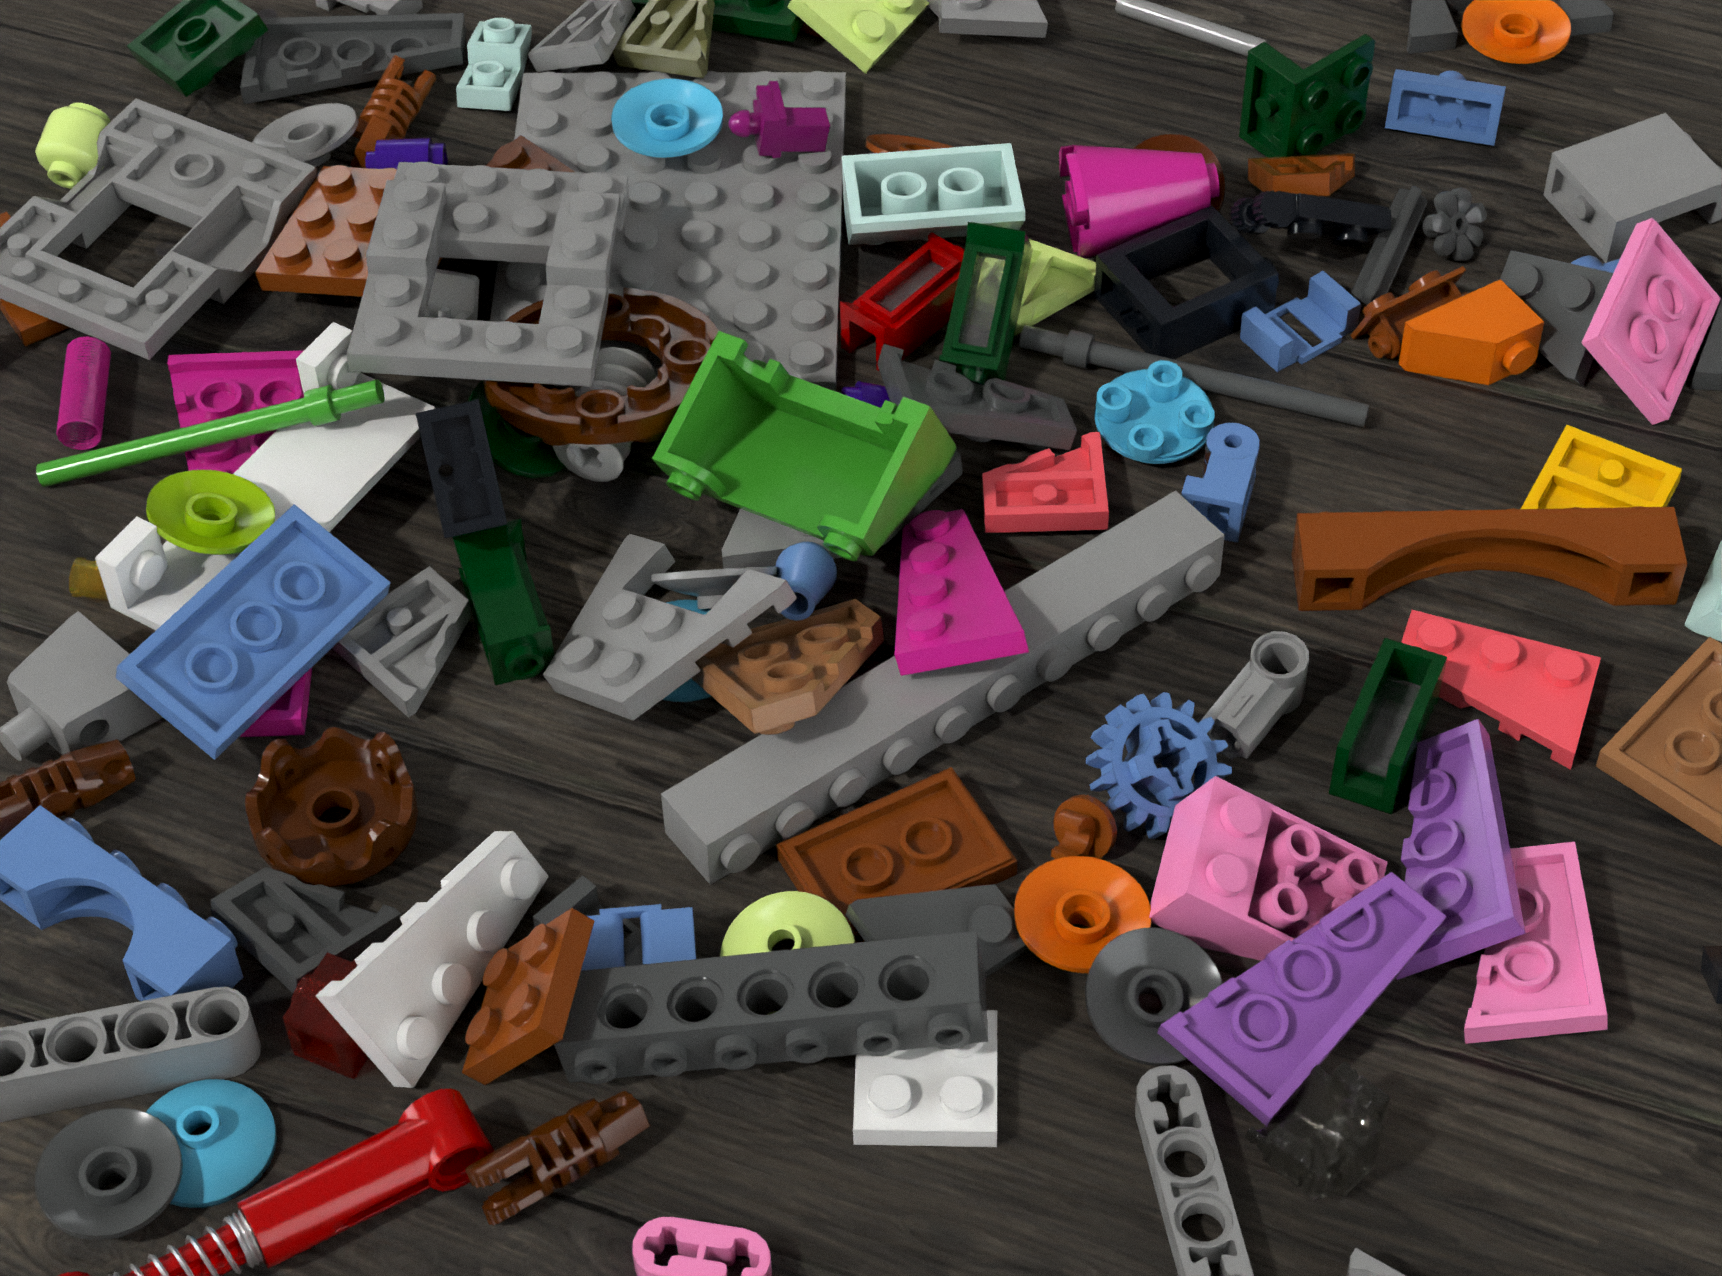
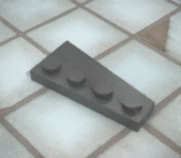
M464 13L261 18L268 31L260 36L252 48L246 52L240 89L243 103L249 104L379 80L394 55L405 59L402 75L423 72L425 69L434 70L461 65L464 59L467 30Z

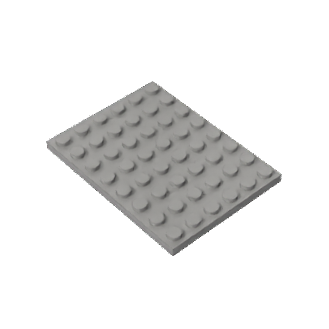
M604 71L595 73H523L514 140L522 135L571 168L575 173L601 172L608 175L628 176L629 195L622 232L615 233L611 254L609 293L623 297V288H637L667 294L683 300L708 316L718 331L744 339L748 344L744 354L752 362L753 360H760L768 363L769 359L776 360L783 365L789 375L837 392L843 209L842 156H844L846 72L707 71L704 78L657 71L648 73H609ZM658 79H682L698 83L716 95L722 105L723 124L715 139L698 151L678 157H650L628 149L617 139L612 128V110L619 98L637 85ZM769 81H778L784 107L825 108L830 129L825 152H781L780 158H772V156H759L754 135H749L748 138L736 136L729 129L728 122L731 115L737 111L749 110V112L754 113L753 100H757V85H767ZM498 261L490 321H505L521 309L544 299L547 287L546 264ZM601 341L600 349L618 347L641 354L652 364L658 376V368L662 366L661 359L648 348L628 341ZM553 384L559 390H564L569 387L575 389V386Z

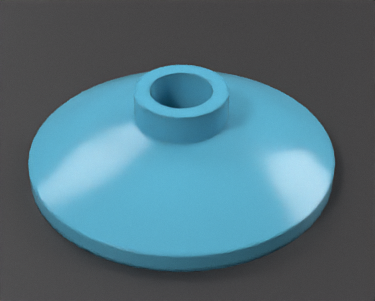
M658 79L637 85L623 94L612 110L611 121L615 136L628 149L650 157L670 158L693 153L713 141L723 124V110L716 95L698 83L682 79Z
M206 1079L184 1084L163 1095L146 1112L161 1120L172 1131L180 1147L183 1162L182 1177L178 1190L170 1204L186 1208L211 1207L240 1196L263 1176L275 1153L277 1130L271 1110L263 1098L255 1091L234 1081ZM211 1126L208 1131L201 1135H190L198 1128Z

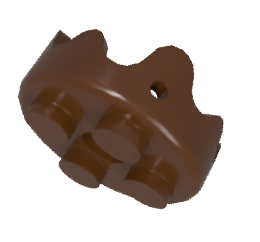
M332 727L326 729L321 739L315 744L303 749L293 748L285 739L277 738L265 748L261 758L258 779L245 796V806L251 833L261 857L272 869L296 876L300 882L309 885L321 884L328 887L354 884L376 875L391 865L406 849L414 834L418 816L414 784L398 746L385 732L377 733L372 740H365L341 728ZM333 807H345L351 810L345 819L336 823H325L318 820L327 809Z

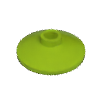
M189 470L170 475L159 481L151 489L147 498V518L150 523L157 526V533L176 546L203 554L223 555L242 552L275 522L274 505L269 496L260 487L240 476L222 471Z

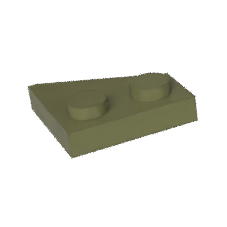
M649 0L620 37L613 50L617 65L704 78L708 70L715 6L714 0Z

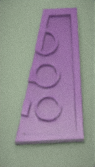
M1476 719L1418 742L1408 807L1414 820L1410 838H1406L1403 841L1401 862L1406 867L1405 883L1447 917L1439 929L1396 977L1397 980L1525 934L1490 735L1480 720Z
M1391 872L1321 918L1318 924L1294 940L1290 941L1289 939L1268 953L1265 959L1235 979L1232 977L1209 992L1206 998L1182 1013L1180 1011L1162 1023L1157 1033L1267 1126L1439 929L1447 916Z

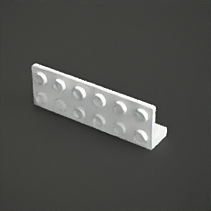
M332 322L296 358L303 394L307 390L332 385L336 390L375 380L361 372H349L347 350L352 330ZM380 382L385 396L384 403L341 413L340 420L314 426L309 421L277 429L234 475L249 480L269 496L275 508V521L295 504L330 532L421 437L415 413L436 408ZM136 517L95 557L110 607L157 630L241 552L223 555L203 554L186 550L169 541L162 545L160 536L157 533V526Z

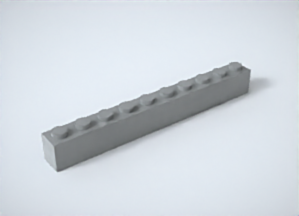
M1176 490L1004 591L1024 630L1029 653L903 676L900 675L896 658L893 656L842 686L816 716L796 721L793 728L783 733L761 734L661 793L666 835L710 885L730 873H738L745 870L759 855L776 846V844L807 831L812 823L838 807L852 805L863 796L866 790L891 775H900L908 771L922 756L944 743H953L959 740L973 725L995 712H1004L1018 702L1021 696L1046 681L1052 682L1061 678L1072 665L1095 651L1109 649L1123 634L1145 621L1151 622L1158 619L1171 605L1189 594L1202 592L1209 588L1221 573L1225 535Z

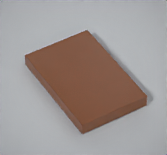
M952 767L776 844L777 859L796 889L800 892H807L822 897L833 904L849 923L855 943L865 941L845 914L849 904L857 899L991 885L1017 875V859Z

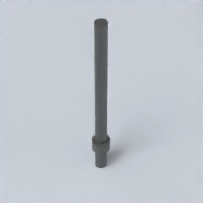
M1024 325L1020 337V348L1063 357V364L1087 369L1089 364L1128 373L1148 369L1152 363L1164 360L1176 363L1181 368L1183 376L1196 383L1204 391L1363 428L1369 413L1370 404L1095 341L1094 334L1072 329L1069 335Z

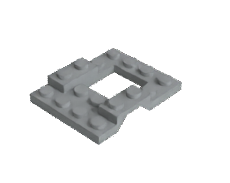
M135 98L100 132L97 141L98 161L94 169L88 171V174L61 200L33 196L0 227V299L150 360L209 298L224 304L255 272L288 222L287 217L299 205L318 176L316 167ZM132 204L192 228L134 287L57 257L70 243L87 249Z
M399 162L394 180L386 181L366 254L368 277L347 350L349 372L592 387L608 306L612 248L615 233L622 232L628 201V176L608 175L601 172H559L538 168L526 170L493 168L486 165L459 166L433 164L430 162ZM439 257L546 264L547 287L539 324L425 317Z

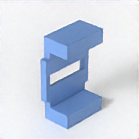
M1322 271L1310 277L1308 297L1302 300L1296 297L1266 314L1257 307L1243 313L1240 339L1276 372H1279L1297 361L1302 365L1342 343V337L1354 331L1358 326L1361 303L1326 272ZM1290 313L1322 342L1312 347L1279 317Z
M661 904L608 908L599 909L600 915L587 916L594 920V925L581 971L625 966L623 919L640 917L642 964L697 959L692 907L662 910Z

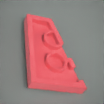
M1411 610L1401 643L1447 657L1439 697L1460 709L1472 706L1500 722L1498 730L1518 741L1525 735L1552 750L1550 759L1571 770L1601 657Z

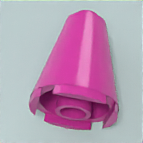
M1084 145L1060 147V177L1070 176L1071 179L1065 182L1066 194L1062 195L1067 229L1073 252H1077V256L1085 259L1093 258L1106 250L1210 207L1211 198L1219 197L1220 189L1216 166L1214 163L1206 164L1201 153Z

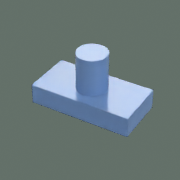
M1396 69L1392 81L1385 128L1494 146L1506 86L1468 81L1462 74L1456 71H1445L1437 76Z

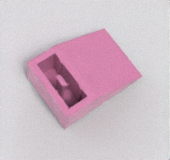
M1215 776L1175 805L1150 902L1151 911L1149 918H1152L1151 923L1186 936L1205 949L1262 961L1268 953L1289 939L1290 941L1294 940L1318 924L1321 918L1385 876L1387 861Z

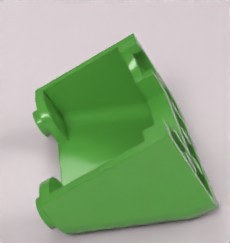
M718 331L652 457V460L660 469L669 476L666 485L686 498L698 501L701 495L704 494L824 540L823 545L825 548L847 560L857 561L860 554L873 556L944 473L957 449L955 442L931 406L903 397L899 406L896 403L885 400L881 408L791 376L783 365L776 360L769 359L768 363L760 360H753L752 362L744 354L748 347L744 339Z

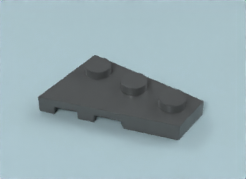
M883 344L877 365L889 400L896 403L897 406H899L903 397L931 406L948 433L960 434L977 442H989L995 439L1020 443L1033 450H1045L1048 447L1065 450L1071 449L1077 428L1063 398L997 378L989 379L984 385H980L956 373L955 365L935 360L931 370L902 361L903 349Z

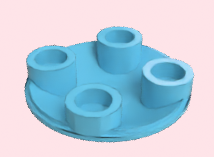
M1164 360L1152 363L1148 369L1123 374L1110 383L1101 386L1097 392L1094 411L1097 430L1108 446L1129 459L1149 464H1165L1180 461L1199 451L1205 445L1208 433L1213 429L1215 411L1206 393L1196 383L1184 377L1181 368L1176 363Z

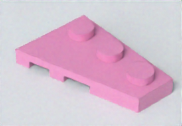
M1575 842L1510 848L1525 934L1485 948L1484 955H1481L1472 1007L1468 1010L1464 1027L1465 1044L1607 1030V1009Z

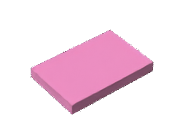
M1652 217L1635 225L1581 343L1648 421L1654 425L1669 420L1721 298Z

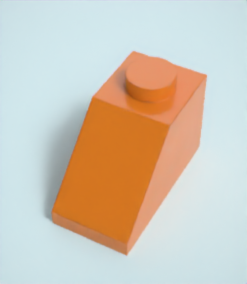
M1500 279L1406 321L1398 364L1408 372L1491 385L1510 375L1521 374L1536 364L1544 321Z

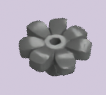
M1460 187L1438 193L1434 198L1437 214H1429L1423 222L1425 235L1429 238H1436L1433 246L1435 252L1439 256L1452 255L1454 261H1467L1471 259L1474 254L1473 247H1480L1484 237L1483 230L1477 227L1476 224L1486 220V209L1483 203L1471 204L1472 195L1465 188Z

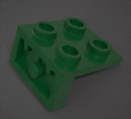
M1364 34L1305 69L1298 66L1266 42L1250 49L1247 56L1239 137L1267 158L1316 155L1326 145L1345 134H1351L1356 131L1363 123L1367 112L1366 102L1370 77L1373 71L1372 61L1375 39Z

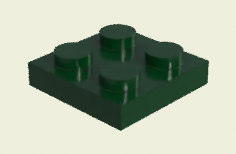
M182 0L128 44L127 47L140 64L182 95L188 97L195 90L208 85L213 79L214 74L231 60L248 52L255 41L268 31V28L258 13L238 0Z

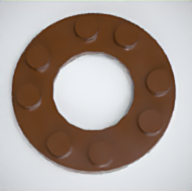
M623 288V297L617 294H608V306L601 341H628L648 348L661 359L662 366L658 368V376L646 387L630 385L627 387V395H621L616 391L608 389H596L577 397L575 396V389L572 387L559 390L553 384L483 380L486 397L493 409L504 420L526 433L540 437L543 442L549 445L562 446L569 443L603 445L629 441L653 442L661 438L664 432L667 431L712 345L718 329L708 316L683 300L655 291ZM544 299L521 309L505 321L539 324Z

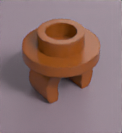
M1075 795L1064 801L1057 808L1054 815V831L1060 844L1051 850V857L1058 859L1068 856H1088L1100 859L1109 853L1116 842L1117 826L1108 807L1097 798L1089 795Z

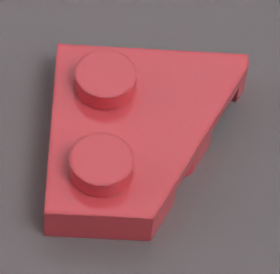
M1090 432L1082 435L1080 448L1055 457V454L1048 448L1029 455L1023 462L1006 464L982 473L985 533L1108 530L1109 507L1100 432Z

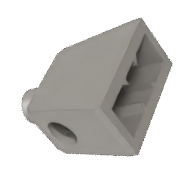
M77 611L10 673L7 684L18 714L0 727V742L18 761L23 760L46 742L63 755L67 752L115 739L122 741L163 717L116 679L117 665L130 654Z

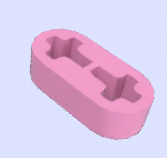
M658 1217L645 1223L637 1231L633 1239L632 1254L637 1276H728L727 1267L733 1266L736 1256L749 1258L750 1267H745L741 1276H772L771 1252L766 1241L756 1232L745 1228L677 1217ZM665 1244L676 1245L678 1255H673L670 1258L668 1266H660L655 1263L654 1255L661 1254Z

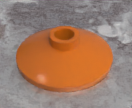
M1473 0L1464 11L1462 32L1468 43L1487 57L1506 63L1530 64L1548 60L1559 54L1568 44L1571 23L1566 12L1552 0Z
M1088 856L1061 857L1037 867L1020 885L1014 904L1016 929L1029 950L1041 960L1054 967L1076 973H1088L1096 956L1105 945L1128 931L1150 928L1152 918H1149L1151 907L1148 897L1134 877L1113 863ZM1082 924L1087 926L1088 928H1078L1073 925Z

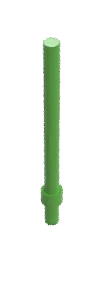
M378 379L336 390L332 385H327L305 391L304 398L40 463L36 467V473L40 484L43 487L309 421L314 426L340 420L341 413L384 403V391Z

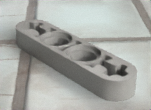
M1158 1066L1150 1069L1140 1078L1137 1085L1135 1117L1178 1276H1211L1209 1266L1220 1262V1276H1254L1201 1089L1195 1077L1186 1070L1176 1066ZM1169 1093L1172 1102L1179 1103L1178 1127L1168 1130L1169 1119L1167 1111L1162 1102L1156 1101L1158 1094ZM1189 1151L1202 1159L1205 1169L1193 1177H1180L1173 1174L1167 1168L1164 1161L1171 1153ZM1194 1214H1207L1220 1222L1223 1233L1217 1239L1209 1242L1197 1241L1185 1233L1182 1222Z

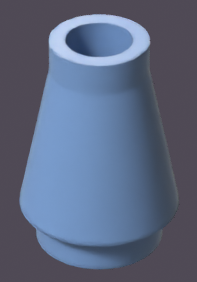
M800 542L787 547L778 556L775 565L777 566L776 577L785 579L797 597L792 605L782 611L781 614L794 621L808 618L813 613L815 606L834 586L837 578L836 564L828 551L821 545L813 542Z

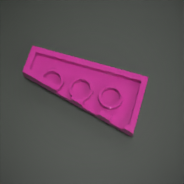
M960 509L950 512L930 510L917 515L902 529L895 638V658L900 675H909L1029 653L1024 630L964 510Z

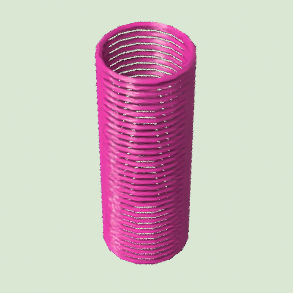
M93 337L76 338L67 345L56 435L63 445L71 449L86 450L93 448L101 442L111 352L105 342Z

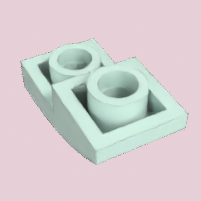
M492 18L487 21H479L467 44L468 66L456 87L457 107L511 111L527 62V53L529 52L532 36L531 25L515 24L514 21L507 18Z

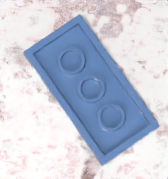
M294 504L117 665L116 679L215 760L388 595L391 582Z

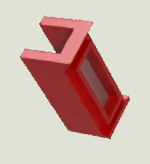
M931 232L928 235L927 243L853 303L840 301L841 348L851 353L869 337L875 335L876 370L879 371L877 363L883 344L903 349L901 360H904L949 322L964 249Z

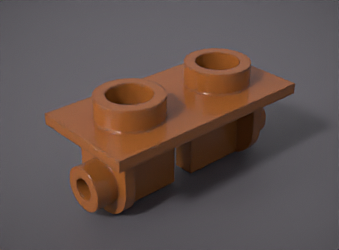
M1464 266L1443 276L1438 270H1434L1416 280L1408 288L1410 292L1398 298H1395L1392 292L1376 298L1362 310L1365 318L1352 332L1351 338L1354 340L1368 333L1370 336L1368 346L1376 358L1385 357L1393 359L1400 355L1406 321L1468 294L1467 292L1461 293L1455 285L1466 272Z

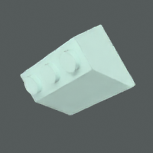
M1011 143L842 156L844 215L849 245H879L885 242L920 239L928 241V235L931 232L941 238L967 236L968 222L1019 230L1025 222V207Z

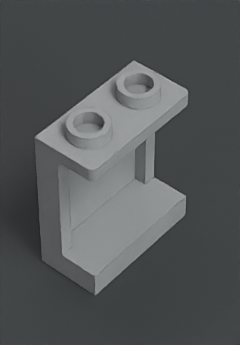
M1666 113L1552 152L1543 195L1599 257L1607 263L1621 258L1635 225L1652 217L1658 223L1695 209L1709 224L1720 221L1722 218V168L1716 165L1702 151L1687 132L1683 131Z

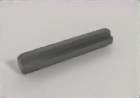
M1411 186L1410 190L1400 188L1395 193L1389 210H1391V230L1376 235L1350 292L1361 303L1360 313H1363L1362 310L1370 302L1390 291L1428 204L1427 199L1420 195L1422 190L1417 186Z

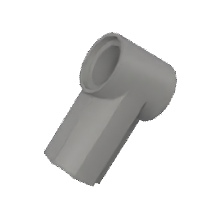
M1273 631L1259 637L1251 648L1250 661L1201 719L1213 718L1215 723L1207 734L1211 741L1226 740L1228 747L1220 753L1231 760L1235 757L1247 759L1280 717L1293 712L1300 706L1305 692L1309 650L1305 643L1296 635L1288 632Z

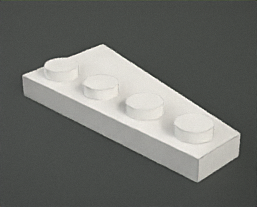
M494 831L441 880V890L428 902H417L400 917L402 926L383 943H372L355 959L357 967L342 981H331L316 997L394 1087L414 1088L482 982L489 961L497 951L505 946L549 876L514 831Z

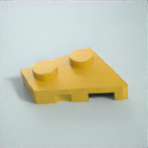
M1566 425L1521 509L1667 507L1680 482L1682 468Z

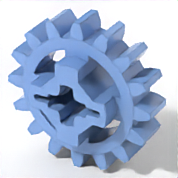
M1161 693L1152 699L1151 703L1144 694H1140L1128 701L1126 708L1120 704L1105 715L1108 725L1104 724L1092 733L1090 738L1102 749H1098L1087 756L1086 764L1100 769L1101 777L1093 781L1089 786L1091 791L1106 790L1111 798L1105 805L1111 813L1118 809L1126 813L1123 823L1124 830L1129 832L1144 822L1146 823L1148 839L1158 838L1170 828L1176 804L1213 777L1217 776L1224 779L1232 774V767L1217 762L1216 757L1218 753L1228 747L1226 740H1210L1207 733L1211 730L1215 721L1212 717H1208L1200 722H1196L1192 718L1194 702L1188 700L1176 709H1173L1170 693ZM1124 744H1125L1128 753H1127V755H1126V757H1125V760H1124V762H1123V761H1122V754H1123V747H1124ZM1161 763L1163 767L1157 769L1155 764ZM1195 770V779L1193 785L1191 782V777Z

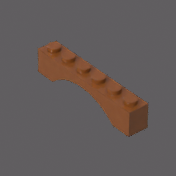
M1635 506L1624 508L1573 507L1566 509L1512 508L1506 510L1451 509L1444 511L1297 513L1292 547V562L1299 611L1362 610L1384 594L1413 581L1444 573L1474 570L1519 572L1553 579L1586 591L1612 606L1676 605L1688 564L1674 507Z

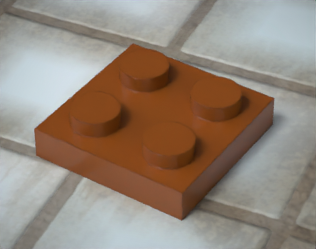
M571 908L546 925H537L527 937L510 948H502L495 953L483 975V984L487 986L481 1009L472 1019L466 1032L465 1042L470 1047L462 1070L463 1074L486 1085L562 1040L593 929V919Z

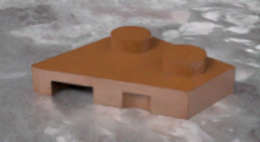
M1354 153L1248 158V181L1263 192L1274 190V192L1282 191L1295 194L1330 196L1355 177Z

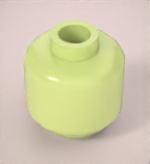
M72 103L69 107H61L51 113L36 147L37 159L42 167L48 171L47 175L51 181L59 186L72 189L88 174V171L94 169L98 161L97 141L99 134L110 123L109 117L104 112L85 103Z

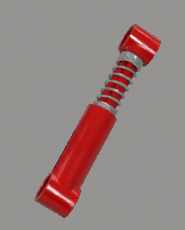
M452 1088L438 1089L414 1101L403 1112L398 1124L237 1202L238 1213H233L232 1217H224L223 1227L214 1230L212 1227L205 1226L204 1236L195 1239L187 1235L184 1246L176 1249L173 1245H168L166 1255L160 1258L149 1254L147 1258L148 1264L138 1268L135 1264L131 1263L128 1267L129 1273L123 1276H222L231 1270L240 1275L242 1271L241 1265L246 1263L248 1267L253 1268L254 1264L259 1266L260 1262H263L269 1269L431 1187L438 1191H449L470 1183L465 1168L494 1152V1149L462 1094ZM76 1271V1272L63 1273V1274H60V1275H58V1276H90V1275H89L88 1273ZM114 1271L113 1275L109 1274L108 1276H120V1274Z

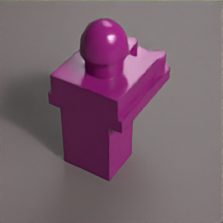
M769 81L767 85H757V100H753L754 113L749 112V110L737 111L731 115L728 122L729 129L736 136L748 138L749 135H754L759 156H772V158H780L781 152H825L830 129L825 108L784 107L778 81Z

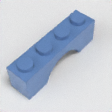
M40 805L0 840V900L35 926L43 930L72 918L102 917L117 921L133 931L130 945L122 961L136 999L139 1001L213 987L233 988L243 978L235 952L238 942L227 926L211 916L204 920L189 910L185 900L171 886L165 883L155 886L141 876L136 865L122 852L113 850L111 853H108L96 845L88 831L73 818L67 817L62 821Z

